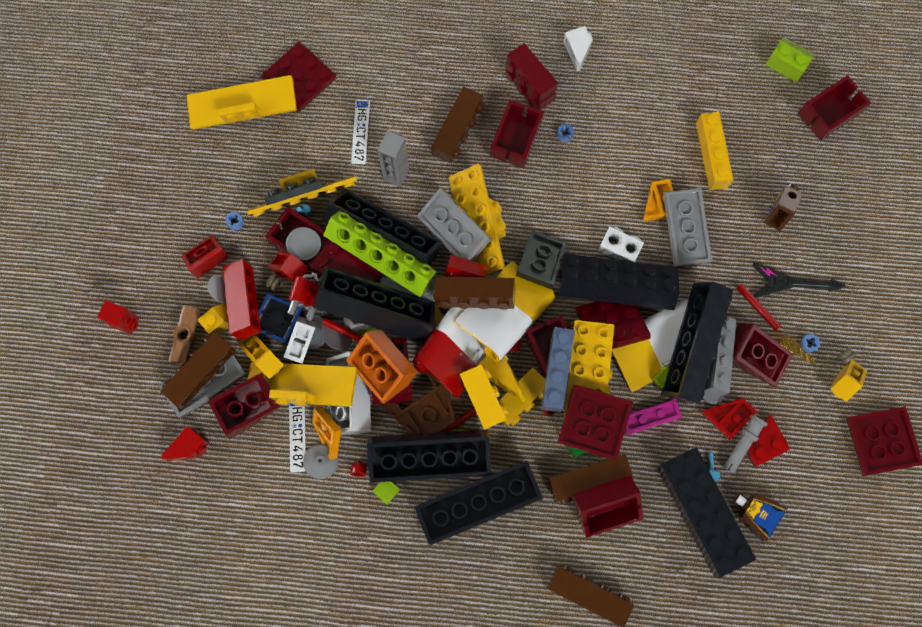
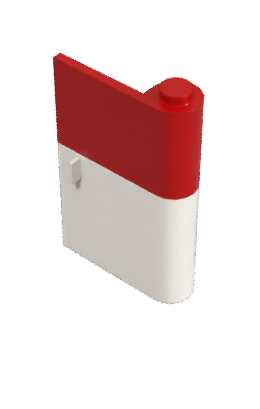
M451 307L416 354L412 363L418 372L431 373L452 395L458 398L465 389L460 374L476 367L486 354L483 344L454 323L465 309Z

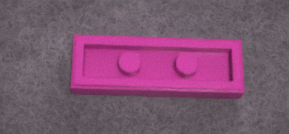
M676 399L630 413L625 430L626 436L682 418Z

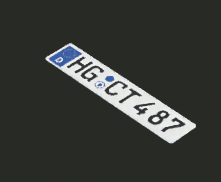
M356 100L352 164H366L370 100Z
M289 403L290 472H305L303 466V458L306 453L305 407Z

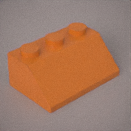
M382 330L366 332L346 360L351 367L357 368V374L382 403H386L406 388L418 373Z

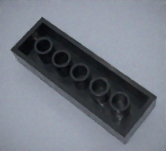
M344 189L327 203L322 219L323 222L328 224L330 218L338 211H341L357 222L364 224L371 231L380 234L384 239L397 245L398 248L406 253L413 255L420 262L430 266L436 259L442 241L348 189Z
M563 253L560 269L559 296L675 310L680 294L678 267Z
M324 266L317 284L312 308L422 343L427 341L434 328L435 302Z
M715 282L693 283L670 360L669 370L661 390L662 395L684 402L700 404L705 394L706 381L710 377L711 364L716 357L715 351L721 339V330L727 319L728 306L732 302L733 289Z
M488 429L368 437L367 453L370 483L491 475Z
M697 447L656 466L715 578H722L757 560Z
M527 460L414 506L427 542L431 546L543 499V496Z

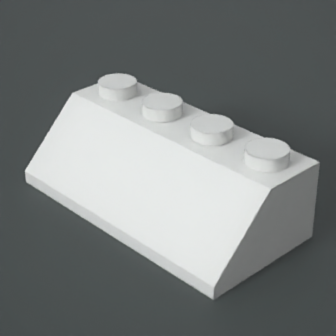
M352 352L326 358V366L351 367L346 360ZM357 374L352 407L327 406V412L341 428V435L371 432L370 388Z

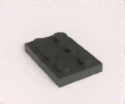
M313 176L304 179L303 184L298 185L297 182L286 185V189L281 191L279 188L269 190L267 192L268 195L264 199L266 205H270L320 189L322 184L320 178L316 179Z
M532 230L516 276L552 290L567 243Z

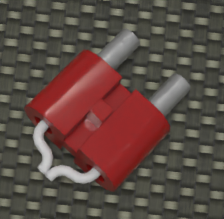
M315 273L304 275L303 277L296 276L288 298L291 300L288 314L294 315L298 303L309 307L305 320L310 322L313 320L315 311L318 310L312 308L317 283H313L305 278H312L314 276V279L318 282L319 279Z

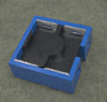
M267 293L259 310L261 333L259 334L266 337L272 335L275 341L288 346L298 316L303 317L304 310L297 306L294 315L288 314L291 303Z

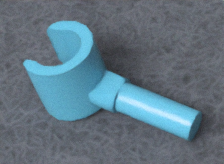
M306 204L297 207L298 213L306 217L309 216L312 210Z
M708 453V469L716 482L720 478V471L714 470L713 453Z

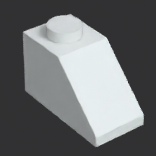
M585 26L565 32L563 42L576 72L580 71L590 50L591 42H593L592 35Z

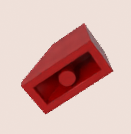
M186 426L160 458L165 461L195 459L198 456L201 457L207 451L209 442L193 428Z

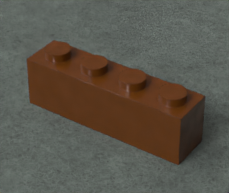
M466 87L462 88L431 147L433 156L452 163L454 158H458L461 144L466 143L469 136L468 131L476 123V115L481 113L484 108L483 95Z
M436 276L433 297L436 307L514 309L515 279Z
M216 332L210 334L204 340V344L192 352L186 364L179 366L173 378L168 379L163 384L160 392L176 407L183 410L231 358L236 350Z
M626 454L618 456L617 461L607 459L551 477L547 480L554 501H560L562 505L572 502L571 497H574L573 494L630 475L633 478V474Z
M564 564L562 568L556 567L547 586L548 590L620 627H625L634 607L629 602V597L621 593L616 596L610 593L611 588L601 583L599 587L594 585L592 578L581 574V577L573 574L574 569Z

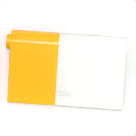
M513 261L496 278L515 279L514 309L467 308L454 322L485 346V354L494 362H499L524 335L526 330L532 326L555 300L553 290L516 276L519 266Z
M686 299L677 302L675 310L664 309L644 319L651 333V339L612 349L611 356L615 358L630 392H634L653 382L652 379L663 366L669 367L688 303Z

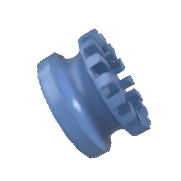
M568 124L559 126L557 132L558 139L561 142H569L573 138V127ZM565 130L569 131L568 135H562V133L565 132Z
M231 212L226 216V224L230 229L237 231L244 226V219L238 212ZM237 218L239 222L232 225L231 220Z
M808 334L800 340L799 344L804 352L811 353L819 348L820 341L817 336ZM812 340L814 346L808 347L807 341Z

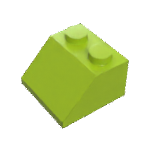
M783 37L767 61L766 66L797 83L815 54Z

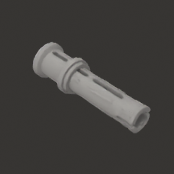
M754 415L750 416L751 421L748 426L742 429L741 434L743 436L723 466L728 470L733 463L729 471L734 474L753 441H758V435L762 428L768 425Z

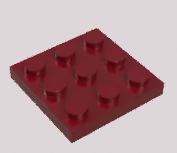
M297 42L260 76L262 80L291 75L293 77L297 113L302 111L337 79L336 74L300 42Z
M596 301L575 307L579 321L614 325L612 349L651 339V333L635 305Z
M574 384L557 443L617 461L633 401Z
M906 406L846 418L862 476L922 465L921 454Z

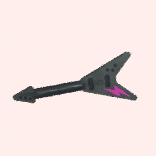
M755 262L753 264V267L767 281L766 285L753 295L755 298L793 287L828 289L829 292L846 287L845 284L833 279L829 281L798 280Z

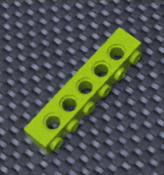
M338 211L328 222L323 236L417 296L421 297L427 291L437 273L429 265L420 262L413 255L406 253L398 248L397 245L390 243L380 234L371 231L364 224L357 222L344 212Z

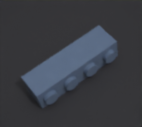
M555 327L552 332L541 403L542 410L561 412L563 410L575 330Z

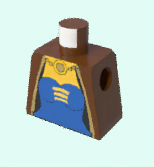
M789 184L784 187L775 199L764 221L765 224L779 231L785 227L795 215L803 196L802 193L798 192V186Z
M738 494L733 501L734 505L742 509L737 517L738 520L761 541L769 540L788 509L759 494H752L749 499Z

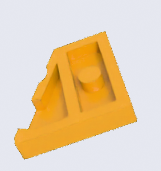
M670 179L651 183L643 222L667 218L663 193L673 191Z
M322 406L315 407L312 423L322 445L327 443L329 447L328 458L330 460L336 459L338 457L341 428Z

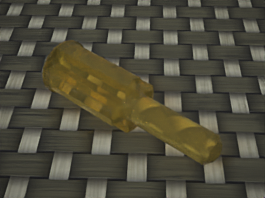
M787 334L781 337L778 343L793 353V355L797 353L811 365L815 363V360L801 350L802 346Z

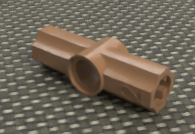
M183 306L178 326L173 332L174 341L168 362L176 365L186 364L191 345L196 339L195 330L200 309ZM188 332L187 338L181 340L182 334Z

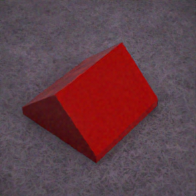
M214 235L181 255L187 268L197 279L229 258Z

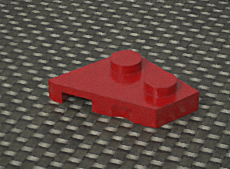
M740 398L706 409L701 414L728 440H731L751 419L750 416L755 415L757 411L744 398Z
M772 415L766 417L765 422L768 425L762 428L758 435V441H753L747 451V455L754 467L791 449Z

